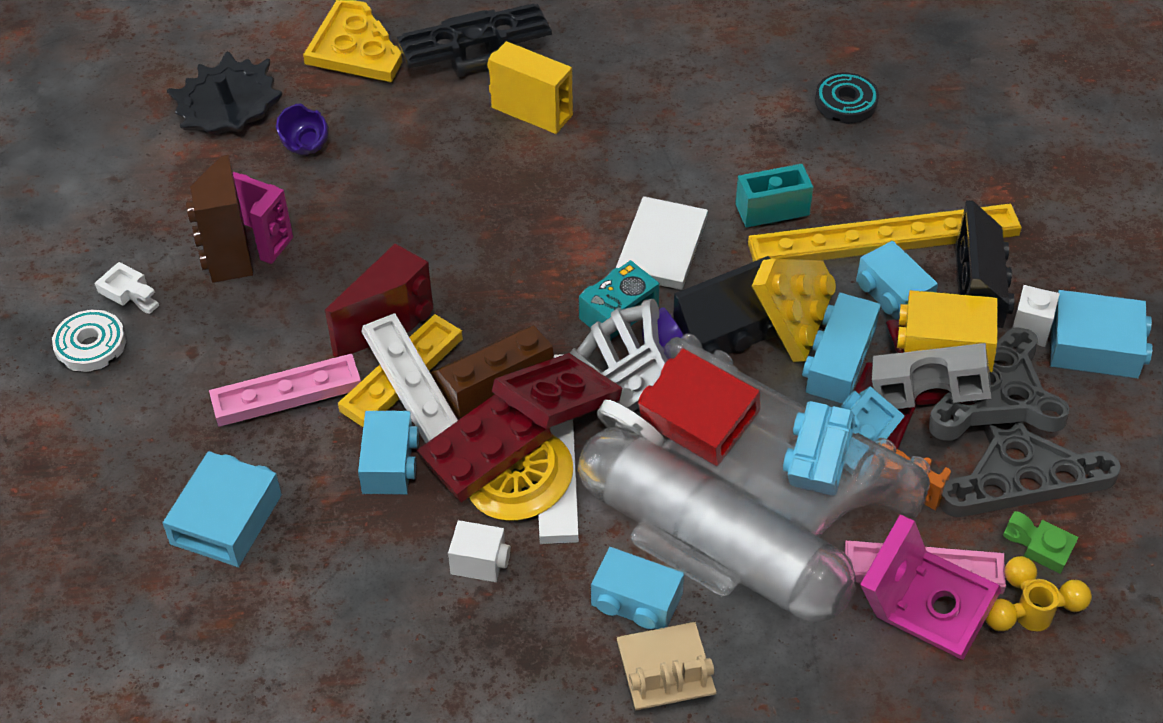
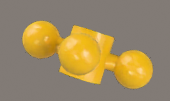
M1017 556L1008 561L1004 573L1006 580L1012 586L1022 589L1023 593L1019 603L1012 604L1008 600L997 599L985 621L990 628L996 631L1011 629L1017 620L1024 628L1030 631H1043L1051 625L1058 607L1063 606L1071 612H1080L1086 609L1092 599L1091 590L1080 580H1069L1058 590L1053 583L1044 579H1036L1037 568L1032 560L1027 557Z

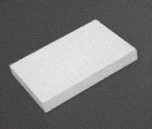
M643 196L616 268H620L631 260L657 280L660 286L683 290L707 220L708 210Z

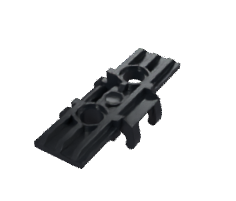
M533 3L495 12L494 9L489 11L483 10L448 18L445 21H441V25L403 33L402 36L397 37V41L409 68L452 60V67L459 78L465 76L466 72L487 68L490 55L497 51L505 41L517 44L552 35V30L539 5ZM503 25H506V26H510V27H511L510 29H507V30H499V29H497V27L503 26ZM443 39H448L451 43L439 44L437 42ZM485 43L490 54L466 59V48Z

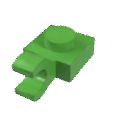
M1014 511L1003 534L1006 539L1028 547L1024 555L1025 557L1061 574L1079 538L1044 520L1041 521L1037 528L1029 517L1017 511Z

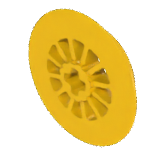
M552 435L551 438L469 498L477 509L496 519L522 520L536 516L552 507L566 492L573 474V460L570 451L559 438ZM515 468L517 470H522L524 468V471H522L521 473L519 471H514L512 473V470H514ZM523 487L528 488L527 490L522 491Z

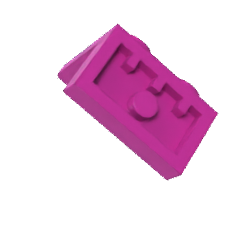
M233 172L244 225L253 228L260 260L272 264L293 239L284 190L275 185L252 179L245 174Z

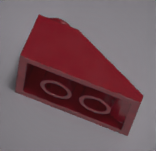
M394 244L325 309L334 357L353 354L370 347L361 332L363 325L395 313L405 331L409 332L418 323L430 316L433 310L428 261Z

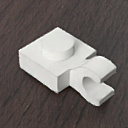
M121 262L114 265L95 282L98 293L122 306L131 299L143 312L148 314L159 306V302L151 298L155 291L147 285L144 274Z

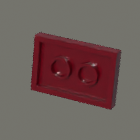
M570 353L495 378L492 392L505 400L509 406L518 409L531 418L536 425L545 429L599 409L604 400L617 402L620 400L623 390L621 386Z
M494 394L417 449L421 460L462 503L551 438L552 433L550 428L545 429L536 425L531 418L518 409L509 406L505 400Z

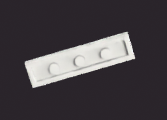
M394 313L363 325L361 331L405 409L411 412V419L415 426L419 427V433L424 442H429L457 422L456 416L396 314Z

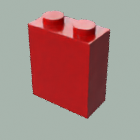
M682 348L675 358H670L666 361L661 370L660 377L654 385H649L643 390L639 397L638 405L641 418L652 425L660 434L718 467L759 413L760 391Z

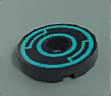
M848 72L834 73L823 78L817 85L815 104L817 109L831 120L835 117L841 119L840 122L857 123L870 118L874 114L878 105L879 92L873 82L859 74ZM841 97H851L852 100H845Z

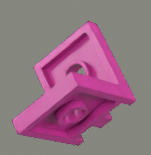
M901 514L860 584L877 618L961 660H964L1001 592L1000 585L926 551L915 521ZM943 596L952 597L956 601L955 608L947 614L937 613L933 609L935 601Z

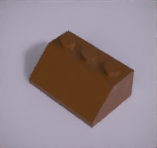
M229 154L223 155L190 186L192 201L186 202L190 223L197 222L196 226H192L196 247L203 246V249L198 250L202 270L209 269L212 283L253 276L247 235Z
M532 325L430 372L455 416L461 419L495 394L492 392L495 378L553 359V346Z

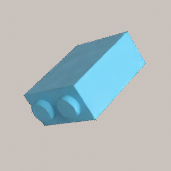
M1058 290L1060 294L1051 326L1050 367L1139 378L1143 365H1149L1152 357V344L1147 343V338L1151 331L1152 318L1151 316H1146V301Z
M208 451L162 522L169 543L173 546L239 567L282 495L277 474L265 466H253L240 462L231 455H219Z

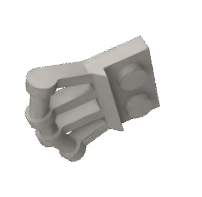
M654 299L644 300L642 305L621 309L618 307L611 312L609 319L603 323L598 321L590 327V333L578 349L573 348L570 354L623 388L621 397L616 403L631 411L639 408L638 400L641 393L647 386L654 385L660 377L664 364L668 360L665 350L659 343L657 324L659 307ZM643 320L645 344L641 347L630 326L631 322ZM617 330L629 352V355L622 360L619 359L610 341V335ZM597 346H599L609 367L604 372L589 359V356Z

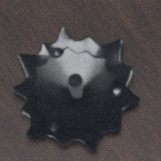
M227 51L216 67L210 68L198 64L197 78H186L183 88L167 89V93L178 103L175 113L186 119L180 124V128L183 130L205 131L210 136L231 131L240 132L248 123L264 118L266 111L276 104L283 95L282 91L273 89L274 78L266 75L269 70L270 59L267 58L258 65L252 64L249 59L237 62L232 54Z

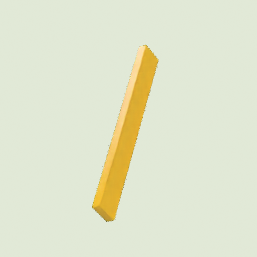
M1012 204L981 207L1002 226L1003 238L1020 236L1022 227ZM964 209L750 235L748 246L754 262L767 256L771 259L819 261L861 256L891 241H894L902 250L956 244Z

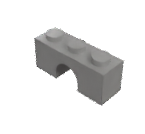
M986 343L873 356V389L896 409L915 407L916 397L921 392L934 388L950 391L953 403L992 399Z

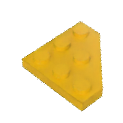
M336 0L303 54L306 65L387 82L393 81L403 63L401 51L392 44L389 34L380 21H376L373 17L371 8L366 2L356 0Z
M796 259L763 260L752 287L792 361H806L820 324L824 319L831 296L835 293V279L829 273L824 261Z

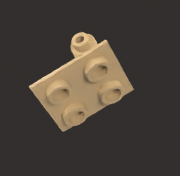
M696 622L616 638L635 711L716 695V689L711 676L714 674L711 658L706 659Z

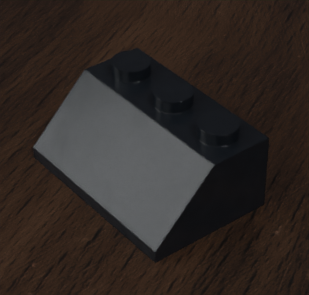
M966 200L955 246L958 294L997 298V328H1003L1007 314H1012L1014 310V293H1008V288L1011 285L1012 269L1011 267H1006L1009 257V242L1003 240V230L999 223L974 201Z
M769 256L674 293L673 319L689 343V351L712 364L719 358L736 351H744L753 344L778 336L776 329L752 287L762 261L771 259Z

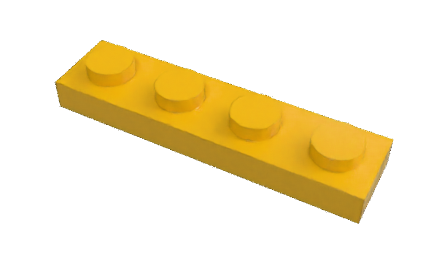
M436 314L409 337L429 371L463 340L462 330ZM379 365L338 402L340 413L363 427L365 411H387L400 398L381 365Z

